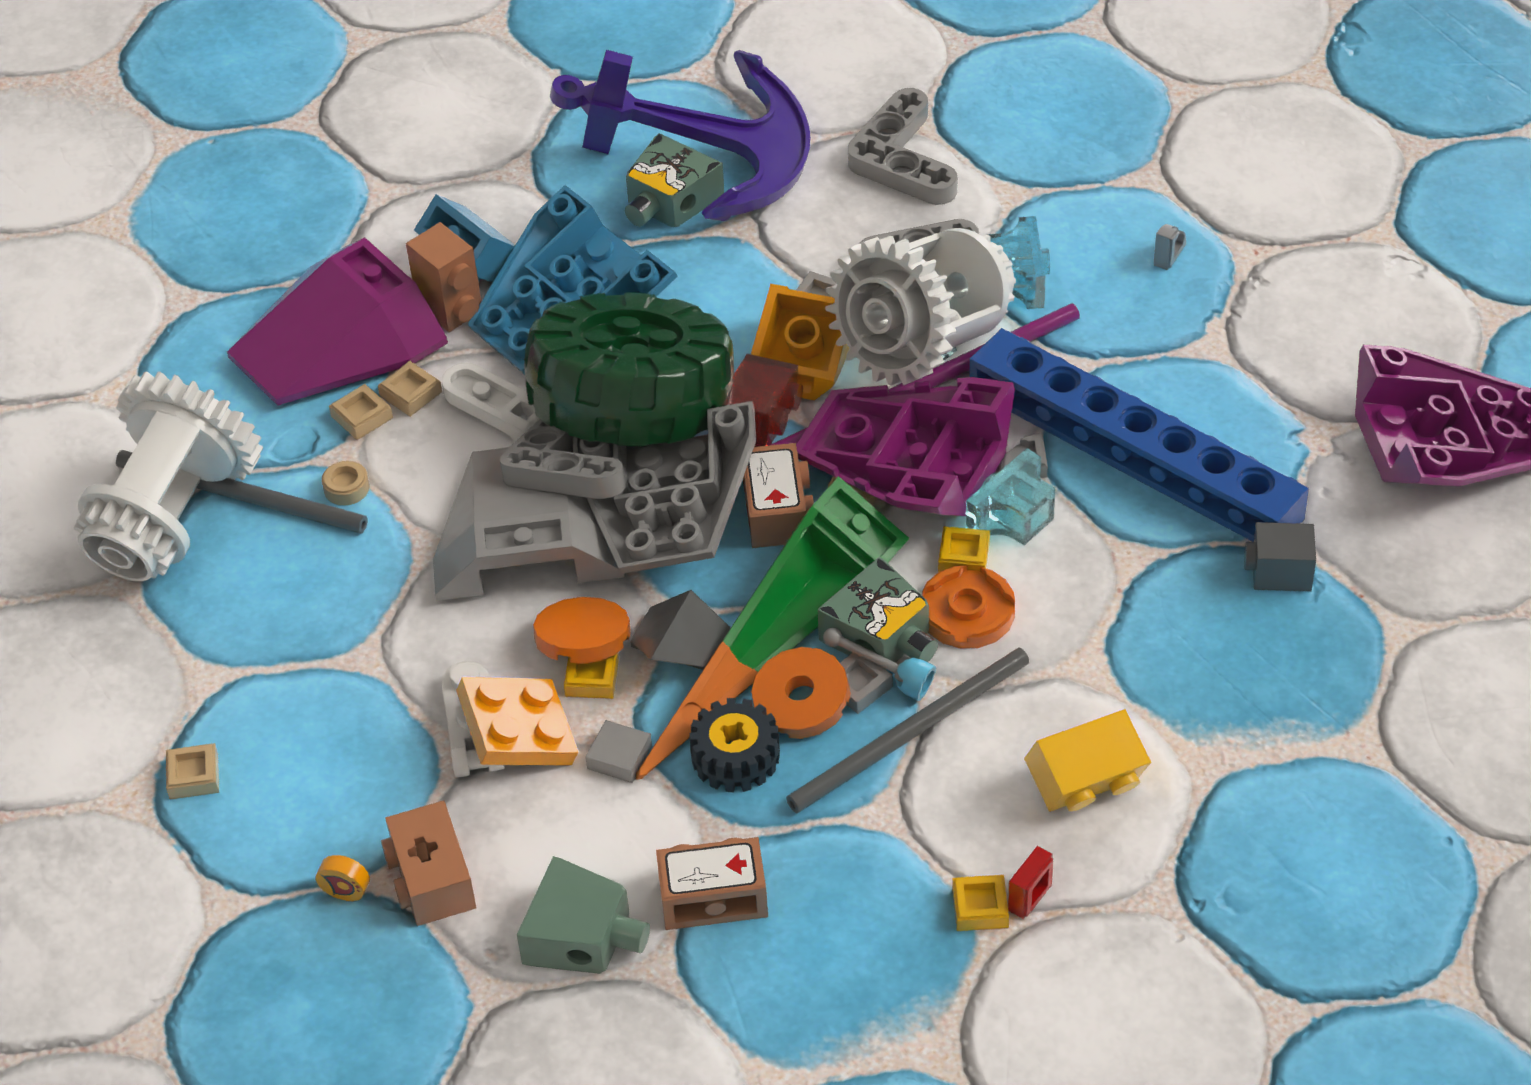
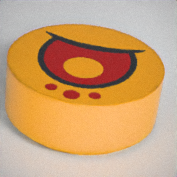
M332 855L323 859L315 880L318 886L327 894L345 901H357L363 897L370 882V876L359 862L346 856Z

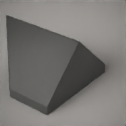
M689 590L651 606L630 643L632 648L640 650L650 660L685 664L704 670L731 627L692 590Z

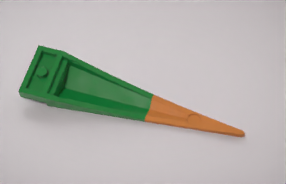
M839 476L802 517L637 771L636 780L645 777L690 738L689 733H691L693 719L698 720V713L703 708L711 711V703L719 701L721 705L727 704V698L738 697L754 683L756 674L766 661L782 651L795 648L818 628L819 607L878 557L889 563L909 540L906 534Z

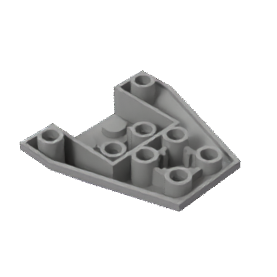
M753 401L707 409L708 434L670 444L659 443L627 449L626 446H618L613 443L591 442L573 437V453L609 457L622 462L626 485L623 492L604 499L586 497L621 574L715 557L756 443Z
M509 447L472 452L433 558L436 601L484 595L482 570L574 559L578 583L625 578V575L620 573L586 497L508 486L503 482L500 457Z

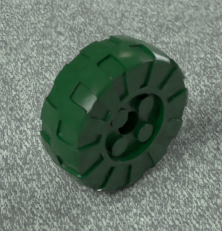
M626 292L624 295H606L605 293L580 296L579 300L568 303L561 301L550 306L543 312L540 319H535L532 323L524 358L527 399L529 405H534L536 416L544 423L582 440L613 443L618 446H647L648 444H670L694 438L696 434L704 430H708L707 409L729 405L734 377L733 343L726 326L716 316L704 313L698 306L679 299L666 300L657 298L654 294Z

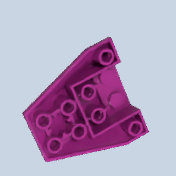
M364 237L310 266L227 351L228 358L274 403L282 405L400 369L409 361L416 363L448 344V340L417 284Z
M1363 344L1359 351L1355 417L1383 482L1459 487L1531 470V388L1409 349Z

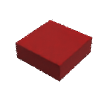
M1036 846L1009 880V912L1022 919L1025 916L1028 917L1052 886V853Z

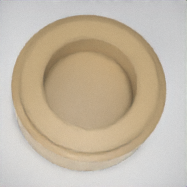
M337 462L329 466L322 475L325 497L334 504H355L361 501L369 491L367 471L357 462Z

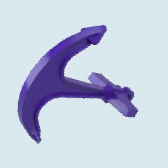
M610 50L605 52L595 83L584 86L581 80L570 75L558 76L552 82L550 99L553 104L566 110L581 107L588 115L582 148L609 154L618 123L632 120L722 148L744 157L753 166L756 175L754 178L730 188L704 208L702 215L705 219L727 221L731 216L761 209L774 203L791 190L799 180L810 150L811 137L808 120L794 93L782 80L763 65V60L759 55L742 50L734 52L735 62L747 88L753 90L767 110V114L755 120H741L637 99L627 91L633 56Z

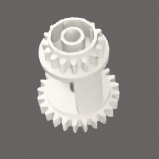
M953 228L911 243L907 239L895 242L893 236L882 239L875 237L850 247L848 255L837 259L841 268L831 271L829 274L837 284L826 288V293L835 298V303L825 306V309L830 313L836 314L837 320L829 324V328L840 330L842 335L836 341V345H848L850 349L846 360L851 361L858 358L860 360L859 373L862 374L872 370V378L875 382L886 378L888 385H894L899 382L905 385L932 374L933 368L944 363L942 354L952 351L953 347L992 331L1001 322L1004 315L1007 314L1008 303L1014 301L1015 296L1012 292L1016 279L1012 269L1013 264L1004 253L1003 247L991 242L989 235L981 236L975 231Z
M144 372L141 377L134 375L117 399L119 402L116 409L121 412L118 418L126 423L127 427L125 430L129 432L137 446L114 485L94 484L84 490L78 501L80 515L74 526V530L80 533L77 537L79 546L91 561L111 574L131 581H146L150 578H156L158 574L164 576L170 564L178 563L184 558L190 547V538L178 519L198 486L200 479L214 482L226 478L235 480L237 477L244 480L247 474H251L263 449L258 444L261 437L252 433L255 426L241 421L244 413L231 411L228 408L230 405L228 400L218 401L214 398L213 390L210 389L204 393L199 390L195 381L186 385L178 375H174L172 380H169L162 372H157L155 377L148 372Z

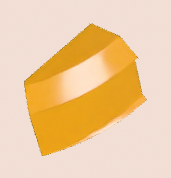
M770 284L747 366L748 372L763 391L816 400L834 386L850 349L847 344L837 346L836 341L842 334L840 330L829 328V324L837 319L836 314L826 311L825 306L835 303V298L791 290L787 286Z

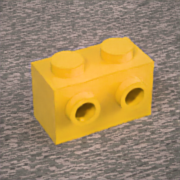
M1126 709L1037 740L1024 757L1049 812L1065 806L1069 812L1082 809L1096 800L1095 795L1111 790L1113 795L1125 793L1140 784L1139 777L1152 763Z

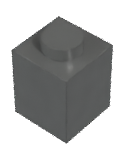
M1256 522L1254 542H1245L1244 569L1253 570L1254 590L1312 591L1316 565L1314 524Z

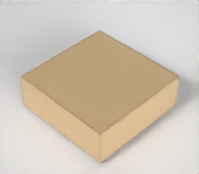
M411 361L407 362L378 385L380 397L410 417L442 393L441 381Z
M366 384L329 405L331 417L356 440L393 418L391 407Z
M215 743L166 750V790L169 799L219 793L218 751Z

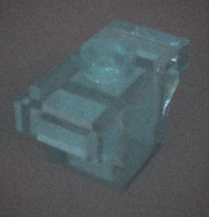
M1036 216L1019 217L1017 225L1012 230L1005 233L986 235L990 236L991 242L1003 247L1004 253L1013 264L1012 269L1016 283L1014 284L1012 294L1023 301L1027 309L1044 308L1045 275L1050 274L1049 249H1041Z
M1026 448L1000 472L991 474L984 481L982 487L966 500V528L990 530V535H1005L1024 546L1053 521L1055 487L1040 478L1041 456Z

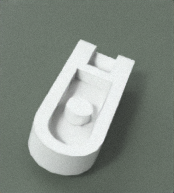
M472 363L456 364L448 368L442 375L443 394L451 405L508 434L514 442L540 419L535 414L534 405H529L526 390ZM524 413L528 415L529 418L525 420L519 416Z
M462 661L453 664L443 674L441 684L455 778L470 775V770L489 767L490 772L504 770V765L480 764L456 692L462 677L490 678V675L483 665L474 661Z

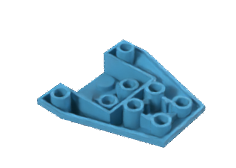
M564 185L533 215L481 301L478 312L469 321L468 326L525 375V348L530 327L534 320L540 319L543 312L550 306L561 301L568 303L579 300L580 296L596 293L624 295L626 292L654 294L657 297L678 276L674 270L650 251L646 250L640 255L602 224L595 210L588 202Z

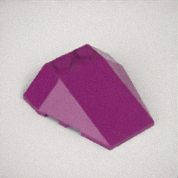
M966 377L957 378L956 386L931 388L930 381L915 382V389L889 392L887 385L831 390L796 444L799 460L807 461L809 465L836 478L839 476L846 483L897 508L940 515L969 517L1006 454L1015 392L1014 384L1012 382Z

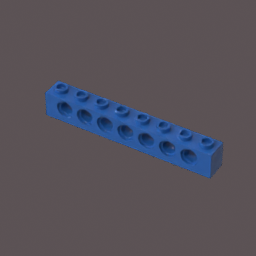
M1001 328L970 358L969 377L1012 382L1014 384L1013 414L1254 542L1256 522L1301 524L1305 519L1308 487L1302 485L1294 478L1285 476L1260 463L1257 459L1231 448L1215 437L1183 423L1177 417L1168 415L1143 402L1140 398L1112 386L1100 377L1091 375L1068 363L1065 359L1041 349L1023 337H1018Z

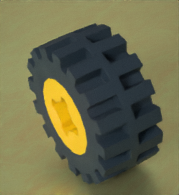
M727 698V704L721 705L719 701L711 703V711L703 708L698 713V720L693 719L691 733H689L692 765L694 771L697 770L698 777L703 782L709 779L710 787L718 790L720 785H725L726 792H734L736 786H741L744 792L751 790V783L753 782L758 786L766 782V774L772 776L776 771V763L779 764L780 758L778 726H776L772 713L767 715L766 707L760 703L754 708L752 700L743 699L742 704H737L735 698Z

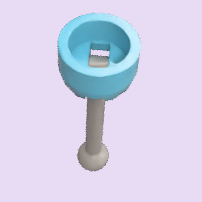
M829 628L823 634V641L827 646H840L895 673L897 687L905 695L917 701H920L925 696L934 679L936 666L924 660L910 658L897 664L842 637V633L837 628Z

